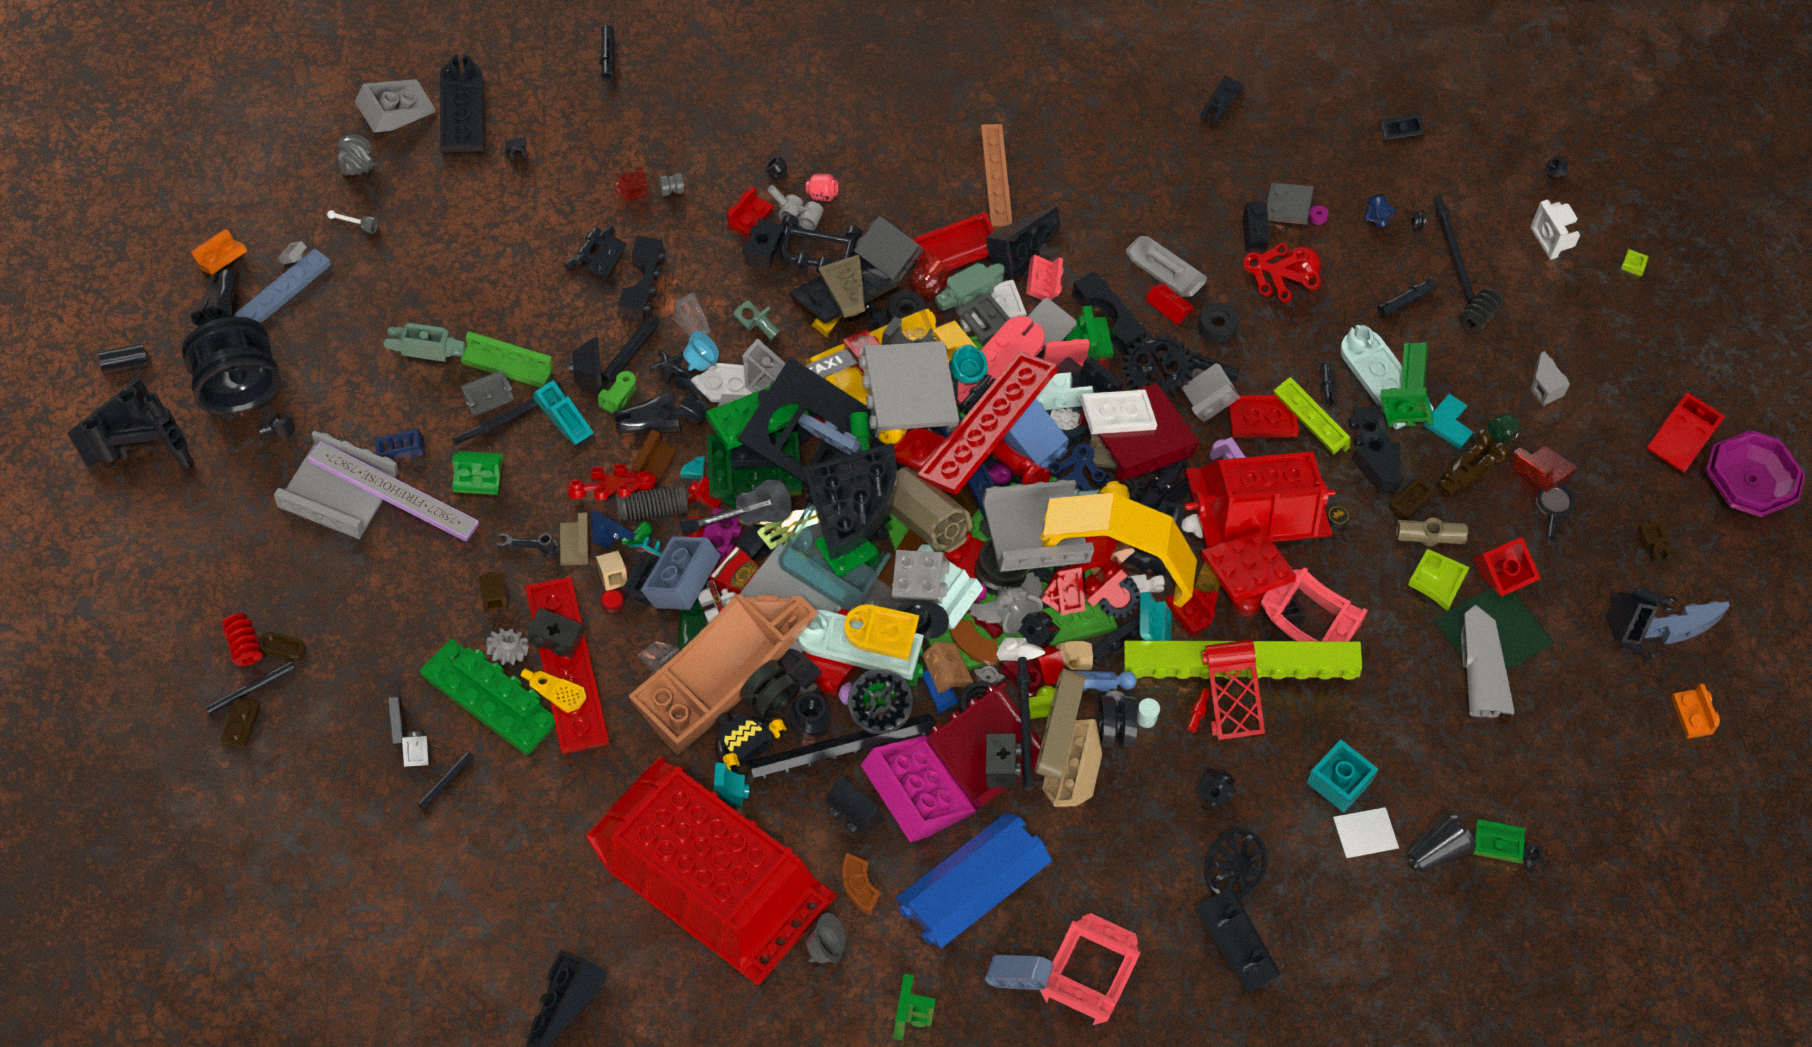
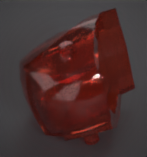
M927 251L915 265L907 285L911 291H915L925 301H929L942 293V290L947 287L948 276L951 270L934 254Z

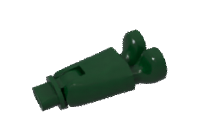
M695 600L690 610L681 609L679 612L678 653L708 625L704 609L700 607L699 600Z

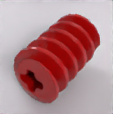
M243 613L231 615L225 618L221 624L230 654L232 655V661L237 666L254 664L263 657L262 652L259 651L261 648L257 643V636L254 635L253 623L251 620L246 619L247 616Z

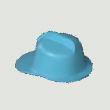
M694 331L683 351V356L688 362L687 369L690 371L695 368L698 371H705L710 366L717 364L719 350L714 341L703 332Z

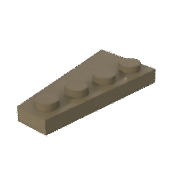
M859 255L818 268L822 280L844 318L855 316L865 311Z

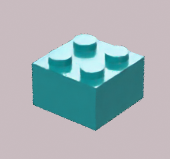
M1340 739L1312 769L1307 784L1344 813L1373 782L1378 768Z

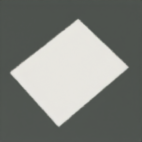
M1386 807L1333 817L1346 858L1399 849Z

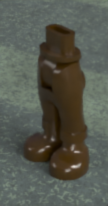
M1480 428L1474 432L1473 446L1457 457L1441 477L1437 487L1446 496L1450 497L1454 492L1459 493L1461 489L1471 485L1481 477L1493 463L1504 462L1509 457V451L1502 443L1497 442L1490 448L1492 438L1485 429ZM1489 449L1487 454L1481 457L1477 463H1475L1474 465H1470L1482 453Z

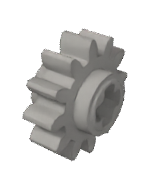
M500 628L499 634L492 631L491 637L487 638L486 654L493 655L492 661L499 659L502 665L506 662L514 665L515 659L522 662L524 656H527L528 639H521V632L515 634L513 629L504 631Z

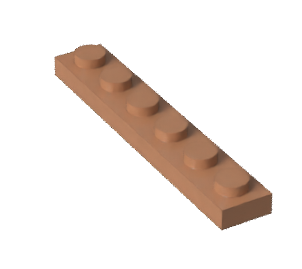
M1002 124L981 125V139L989 218L994 231L1012 223Z

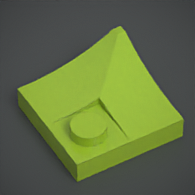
M1427 549L1408 586L1424 593L1445 610L1449 611L1470 567Z

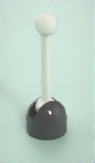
M333 210L327 213L330 219L338 218L361 224L362 230L370 234H374L378 229L379 220L374 216H365L360 220L336 214Z

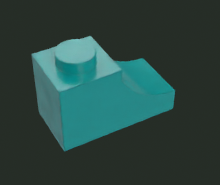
M716 763L714 792L727 805L743 807L744 798H749V784H745V775L730 771L725 763Z

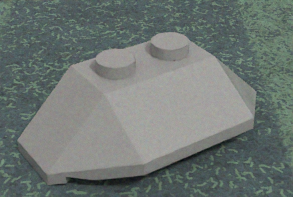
M758 338L743 354L746 388L751 393L772 386L785 365V362Z

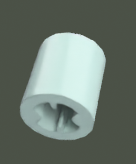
M1146 698L1140 702L1137 711V723L1140 726L1150 728L1156 724L1160 711L1157 701Z

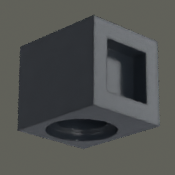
M752 524L736 544L752 560L762 561L771 551L758 535V531L766 525ZM775 537V538L770 539V540H771L772 543H773L774 541H776V540H778V539Z

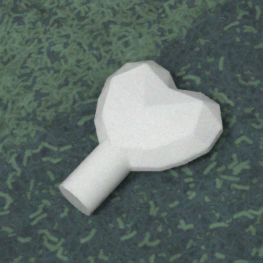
M1197 514L1189 515L1183 519L1181 527L1184 531L1193 532L1197 537L1204 538Z

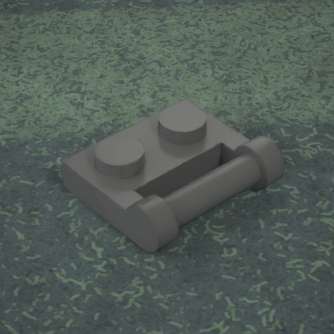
M989 292L962 306L956 312V315L961 320H964L976 334L977 340L982 346H985L1010 319ZM975 312L989 330L984 332L970 313Z

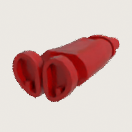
M1002 439L991 452L995 458L1005 464L1015 475L1022 477V485L1035 484L1037 482L1048 483L1050 480L1051 472L1046 467L1036 464L1034 460L1019 452L1005 439Z

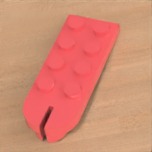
M1025 316L1011 318L981 349L988 362L986 374L992 376L989 379L990 381L993 377L995 379L999 377L1019 351L1037 356L1045 342L1044 331L1039 323L1034 325L1033 319ZM981 380L972 384H964L958 381L957 403L960 404L970 394L969 390L972 387H976Z

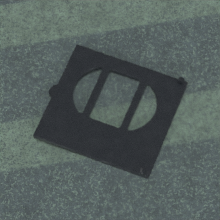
M789 357L770 389H763L758 393V400L761 403L737 440L807 485L803 469L805 466L781 451V447L803 412L807 409L824 421L835 425L842 434L845 432L851 434L849 415L856 412H866L869 424L871 410L800 362ZM797 404L799 406L776 444L773 445L768 434V424L772 414L785 405ZM869 424V435H871L869 444L871 447L876 437L874 429H871ZM822 442L808 466L818 464L829 446L827 442Z

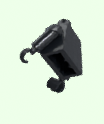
M1645 588L1631 589L1629 592L1621 591L1612 596L1610 599L1612 609L1608 615V621L1613 627L1615 640L1634 653L1640 652L1642 659L1645 661L1653 660L1655 653L1652 651V657H1646L1644 654L1646 649L1641 647L1659 608L1656 604L1659 603L1664 610H1674L1675 608L1669 607L1668 600L1678 601L1677 598L1674 596L1660 597L1659 593Z

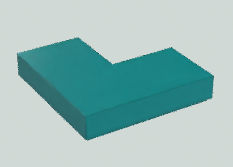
M1448 394L1434 410L1433 425H1429L1428 422H1425L1423 425L1459 450L1462 449L1474 433L1457 421L1466 410L1467 405L1451 394Z

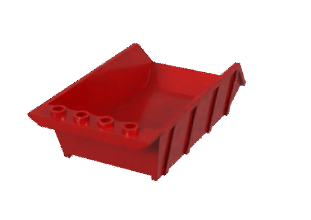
M659 756L585 835L609 873L757 986L765 980L837 897L835 893L811 875L803 861L794 854L791 848H785L762 831L753 820L750 822L723 802L718 794L714 791L712 793L688 776L683 768L679 765L676 767L669 764L663 756ZM813 904L816 908L812 910L808 906ZM795 922L801 924L799 927L792 926ZM779 940H783L785 944L778 945L776 942ZM767 958L769 962L764 964L761 962V959Z

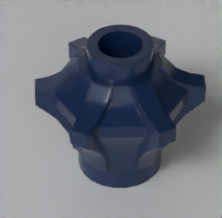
M1384 194L1368 197V208L1364 214V220L1372 221L1376 227L1387 225L1390 216L1395 214V208L1387 202Z

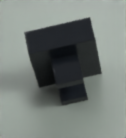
M525 136L503 142L504 152L510 151L509 158L511 161L515 160V151H519L522 158L526 157L524 148L527 146Z

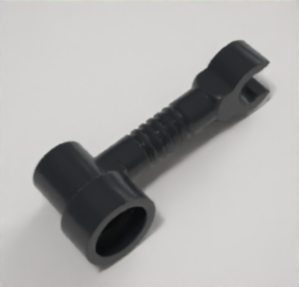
M506 533L499 534L500 539L506 542L496 544L501 551L513 549L514 547L538 548L546 559L556 558L560 553L557 541L548 533L542 534L539 539L514 538Z

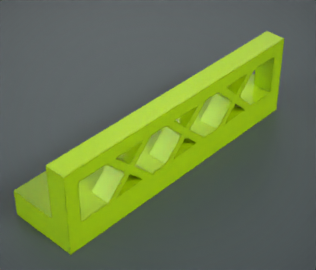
M1291 377L1274 390V395L1333 455L1341 448L1345 452L1350 448V436Z

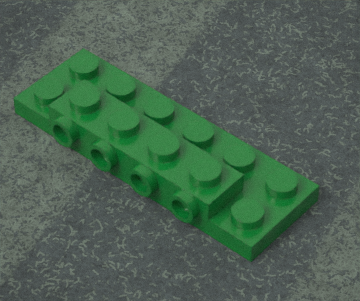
M451 638L419 670L420 676L528 756L556 727L553 714L541 706L540 696L534 690L529 689L526 691L521 687L522 683L517 677L512 675L509 678L504 674V669L498 663L493 662L490 664L486 661V656L481 650L475 649L473 651L469 647L465 649Z

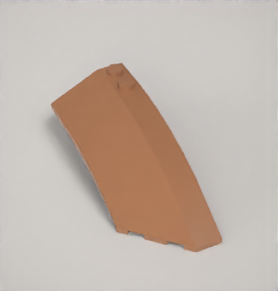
M734 594L731 601L691 642L628 695V698L658 736L679 755L711 728L721 713L728 712L741 700L739 697L741 688L759 667L770 660L778 662L818 615V611L802 596L778 598V596L772 595L744 597V595Z

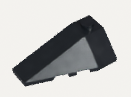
M1052 206L999 228L985 237L989 258L995 264L1000 263L1004 266V274L1010 280H1014L1029 268L1030 258L1033 255H1039V249L1043 243H1048L1061 226L1058 207Z
M560 950L548 973L546 981L550 982L547 993L541 995L539 1002L542 1003V1009L540 1014L533 1020L526 1047H548L596 996L604 984L608 971L585 958Z

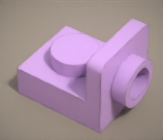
M1232 437L1215 442L1210 453L1212 460L1223 456V459L1245 458Z

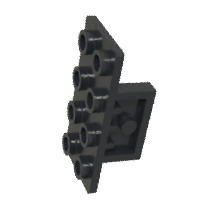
M1091 356L1084 360L1083 366L1079 365L1071 357H1067L1057 365L1058 371L1056 374L1071 372L1073 378L1072 388L1092 386L1094 393L1118 392L1122 389L1123 382ZM1082 406L1071 407L1077 413L1081 414V411L1083 409Z

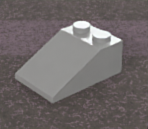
M417 79L363 84L355 100L357 107L373 132L395 130L430 115L436 110Z

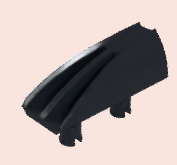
M1232 887L1194 908L1246 992L1251 993L1281 975Z

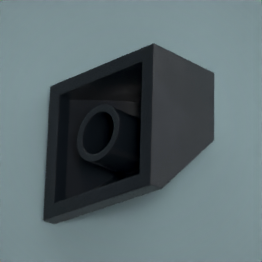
M594 337L572 351L573 360H569L568 363L569 374H574V382L598 399V395L602 391L599 340L598 337Z

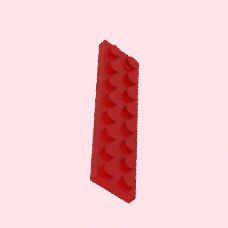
M1019 351L917 476L941 490L957 495L1057 373V364Z
M571 577L525 586L532 621L538 609L542 608L582 624ZM585 635L572 659L566 656H557L551 650L545 648H538L543 672L584 687L586 700L583 705L569 713L564 712L550 701L561 754L609 745Z

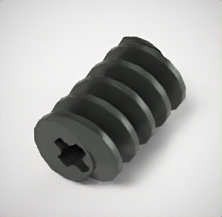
M1490 288L1482 289L1460 314L1459 321L1462 327L1470 334H1480L1486 324L1495 316V313L1503 307L1504 299L1501 294Z

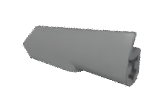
M1475 605L1464 613L1465 624L1461 632L1463 667L1467 669L1469 714L1475 717H1498L1501 712L1514 715L1515 712L1496 621Z

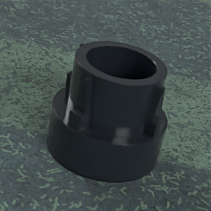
M804 693L798 699L795 698L792 704L790 727L794 734L802 739H818L825 735L829 729L831 714L820 693Z

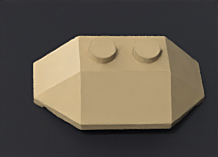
M1095 719L1075 720L1060 779L1055 780L1046 776L1044 778L1042 790L1055 807L1078 806L1093 796L1102 758Z

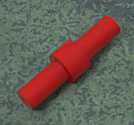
M1208 689L1201 690L1197 703H1194L1192 707V717L1187 727L1189 732L1195 733L1201 718L1205 716L1207 711L1206 704L1211 693Z

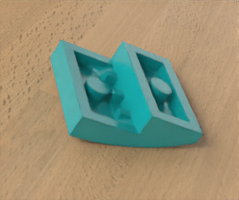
M1150 592L1141 593L1140 635L1145 641H1172V611L1166 601L1156 602Z

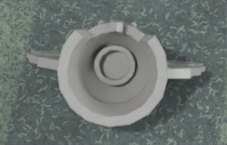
M1034 572L1028 573L1020 587H1004V589H1000L995 601L983 604L972 603L968 609L971 611L970 615L977 617V620L986 621V623H1001L1005 633L1017 634L1023 625L1021 623L1022 619L1028 613L1042 611L1043 603L1040 599L1043 594L1042 583H1040L1039 577L1034 576Z

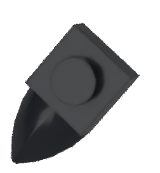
M789 648L781 658L784 668L805 690L822 674L821 670L797 650Z

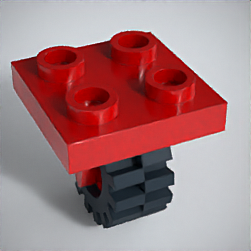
M1115 556L1112 560L1110 559L1107 565L1100 567L1101 570L1098 573L1088 576L1083 582L1086 600L1092 606L1099 602L1103 612H1106L1110 617L1113 615L1114 618L1119 619L1120 615H1122V618H1125L1127 613L1131 615L1133 614V609L1137 610V603H1140V592L1131 577H1127L1128 575L1123 563Z

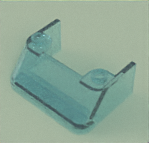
M809 502L779 554V566L783 571L846 610H852L861 604L891 557V554L884 549L872 568L862 564L842 577L836 576L826 561L808 551L813 536L811 531L805 527V524L816 508L814 504Z

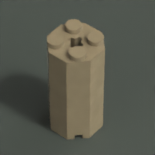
M909 467L897 471V490L890 513L935 550L940 551L942 549L950 553L964 544L967 536H965L967 529L971 531L973 527L969 512L941 489L917 476L918 471L912 470Z

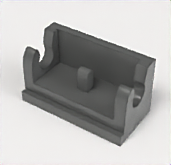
M503 370L461 386L463 401L472 417L514 401L510 391L512 388Z

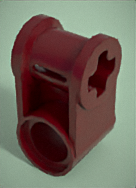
M1027 660L1028 673L1031 678L1029 697H1034L1041 687V673L1030 660ZM1003 661L1000 666L1004 675L1019 689L1016 684L1018 661Z

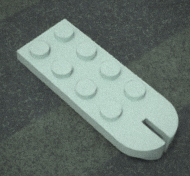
M1356 325L1355 330L1352 327L1344 337L1340 353L1375 403L1380 405L1381 411L1385 415L1380 398L1381 389H1401L1403 366L1378 334L1365 325ZM1406 422L1393 423L1395 430L1406 425Z
M817 610L818 615L798 637L800 647L808 654L870 670L875 668L890 669L903 678L912 680L924 635L915 633L909 661L855 648L847 641L844 634L845 615ZM859 621L850 623V626L854 629H859L863 626Z

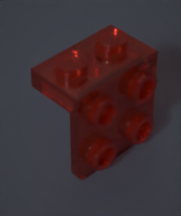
M1521 447L1514 451L1513 471L1546 493L1576 472L1574 464L1547 447L1541 448L1532 455Z

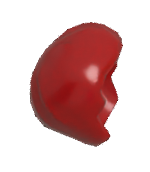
M1296 247L1285 257L1287 258L1295 254L1299 249H1304L1309 255L1308 261L1304 264L1296 263L1286 269L1302 274L1310 271L1316 272L1318 275L1320 273V258L1318 253L1310 247ZM1300 254L1298 259H1303L1305 254Z

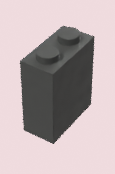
M880 215L871 222L868 232L857 241L856 248L854 249L856 253L898 284H900L925 250Z

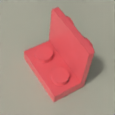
M1074 339L1072 341H1052L1046 343L1043 360L1058 365L1067 357H1071L1079 365L1083 366L1084 360L1087 359L1089 340Z

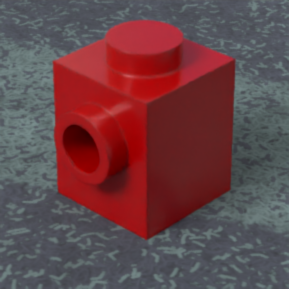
M1050 645L1042 648L1045 654L1032 659L1035 668L1041 673V681L1048 685L1056 684L1061 670L1065 669L1061 651Z

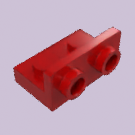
M752 186L741 195L739 202L735 206L733 205L729 208L727 212L728 227L749 239L751 227L756 226L759 218L766 220L774 211V205L756 196V188Z

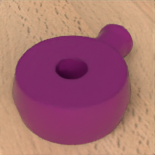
M1321 205L1312 207L1309 213L1310 221L1316 225L1326 223L1329 218L1328 210Z

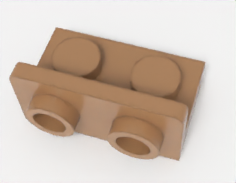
M937 641L923 653L922 656L938 693H944L951 686L965 688L973 683L956 643Z

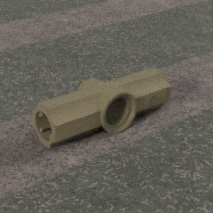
M1429 518L1426 521H1397L1396 539L1398 541L1422 542V544L1429 547L1435 546L1438 543L1466 544L1468 528L1463 523H1444L1437 518Z

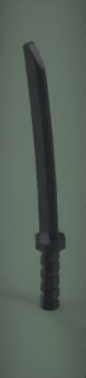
M560 382L557 383L559 389L561 388ZM531 398L487 422H479V426L469 431L467 430L451 437L454 445H457L479 434L486 436L490 430L538 406L534 398Z

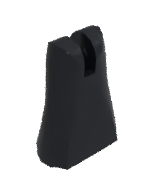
M226 269L211 275L202 299L190 314L193 324L197 327L216 319L231 317L233 290L236 280V273L233 269Z
M672 391L614 411V420L617 422V434L632 435L648 433L651 430L657 432H680L677 414H671L668 420H662L658 417L663 404L670 403L676 408Z

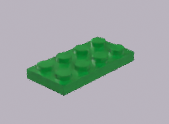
M761 390L706 411V418L727 451L743 445L737 439L761 403L758 400V393ZM790 404L777 409L769 420L768 434L785 428L799 406L797 404ZM805 410L803 414L808 415L807 410Z

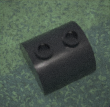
M843 776L837 781L827 796L826 804L829 806L827 812L836 820L840 816L845 819L847 823L844 826L854 835L858 832L862 835L870 833L884 819L879 806Z

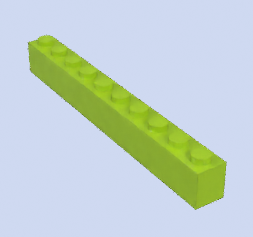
M1124 641V671H1131L1137 679L1142 677H1154L1157 679L1165 677H1178L1180 679L1201 677L1209 679L1207 665L1202 664L1201 651H1205V646L1237 641ZM1253 641L1258 679L1261 677H1272L1273 679H1282L1284 677H1295L1297 679H1306L1308 677H1319L1320 679L1342 677L1350 680L1360 677L1361 642ZM1251 668L1241 670L1237 677L1252 679ZM1228 671V672H1229L1231 675H1234V673H1235L1236 671ZM1224 672L1214 673L1215 677H1225L1227 679H1231V677H1229Z

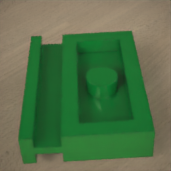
M1478 819L1475 824L1474 840L1476 847L1473 850V854L1521 864L1524 852L1525 828Z

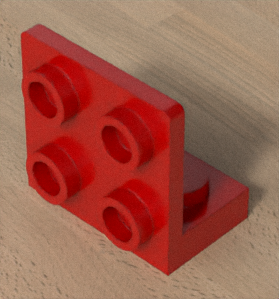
M967 529L965 543L950 553L946 552L945 556L952 564L960 569H964L970 578H976L974 575V565L985 542L972 537L973 534Z

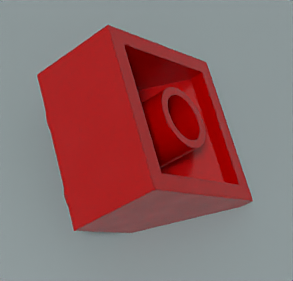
M1523 537L1513 539L1473 557L1482 579L1499 597L1541 579Z

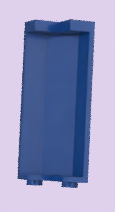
M1006 812L896 897L900 905L898 909L902 916L919 923L923 931L921 935L929 945L933 944L939 948L944 947L1052 862L1043 842L1037 835L1031 837L1024 829L1026 824L1020 817Z

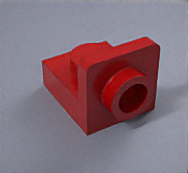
M705 476L698 481L694 480L687 490L690 493L687 498L689 503L696 499L712 511L714 508H718L722 501L721 499L710 497L709 479Z

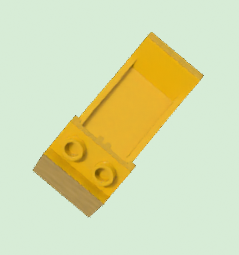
M1116 493L1049 499L1048 508L1043 519L1045 525L1040 536L1042 547L1057 546L1065 538L1109 536L1153 554L1162 560L1176 582L1174 605L1182 607L1192 597L1197 559L1171 516Z

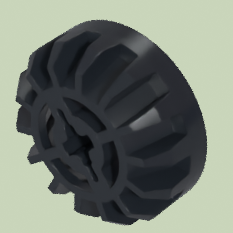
M875 668L863 672L854 680L848 693V708L853 720L862 729L874 734H887L899 729L908 720L913 707V696L909 685L902 676L890 669ZM876 683L885 684L882 689H876L872 692L867 689ZM893 690L896 694L895 706L891 705L890 694L893 692ZM865 692L870 695V707L868 710H866L863 704ZM885 694L884 700L886 703L884 705L880 703L875 707L876 700L874 698L876 696L880 698ZM889 708L892 710L886 715L876 716L878 712H885Z

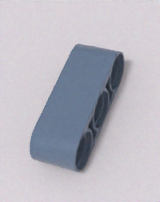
M994 955L985 976V981L997 988L1046 989L1054 964L1050 960L1039 956Z

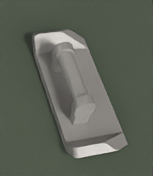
M1139 236L1126 249V253L1133 263L1183 297L1193 296L1206 283L1207 277L1148 236Z

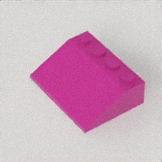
M926 735L873 748L861 764V767L909 842L927 838L974 814L976 811L925 741L928 738Z

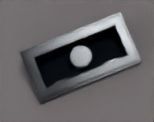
M1421 113L1377 121L1384 140L1424 134Z

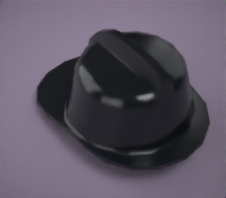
M911 601L903 603L896 609L897 611L919 615L916 633L924 635L925 639L938 638L948 629V614L937 603Z

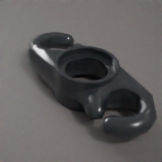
M871 300L866 302L865 308L873 329L876 330L886 326V318L882 309H877L875 303L871 302Z

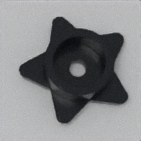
M1524 842L1522 862L1525 863L1527 870L1531 871L1535 865H1545L1546 861L1542 857L1543 847L1534 844L1528 845Z

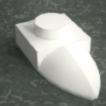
M1005 637L996 654L999 660L1018 661L1019 657H1026L1027 660L1034 659L1045 654V651L1039 646L1027 643L1026 638Z

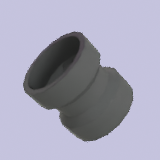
M681 172L674 173L673 176H659L663 197L670 196L671 191L676 194H684Z

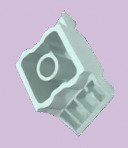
M921 545L917 550L934 552L930 545ZM949 561V573L945 574L944 583H947V595L943 597L942 604L939 605L948 614V629H954L981 593L983 587L976 578H970L964 569L958 568Z

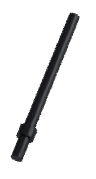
M1442 195L1434 196V201L1437 207V218L1442 223L1462 288L1469 304L1475 296L1449 220L1451 217L1449 209L1445 207Z
M1019 657L1016 684L1019 687L1023 788L1024 790H1032L1033 772L1029 708L1031 678L1028 673L1027 658Z

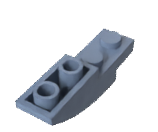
M1713 601L1704 605L1689 604L1684 607L1680 615L1672 614L1664 618L1654 617L1645 638L1662 636L1664 644H1669L1697 636L1715 625L1724 616L1730 606L1729 602L1720 603L1719 601Z

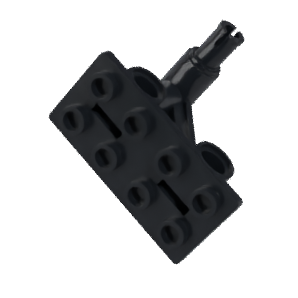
M139 378L132 381L68 432L70 440L87 466H91L97 460L104 463L116 460L120 454L116 445L162 440L168 452L176 457L182 469L190 467L187 461H189L190 465L194 463L187 450L188 443L170 410L162 405L157 393H148L144 383Z

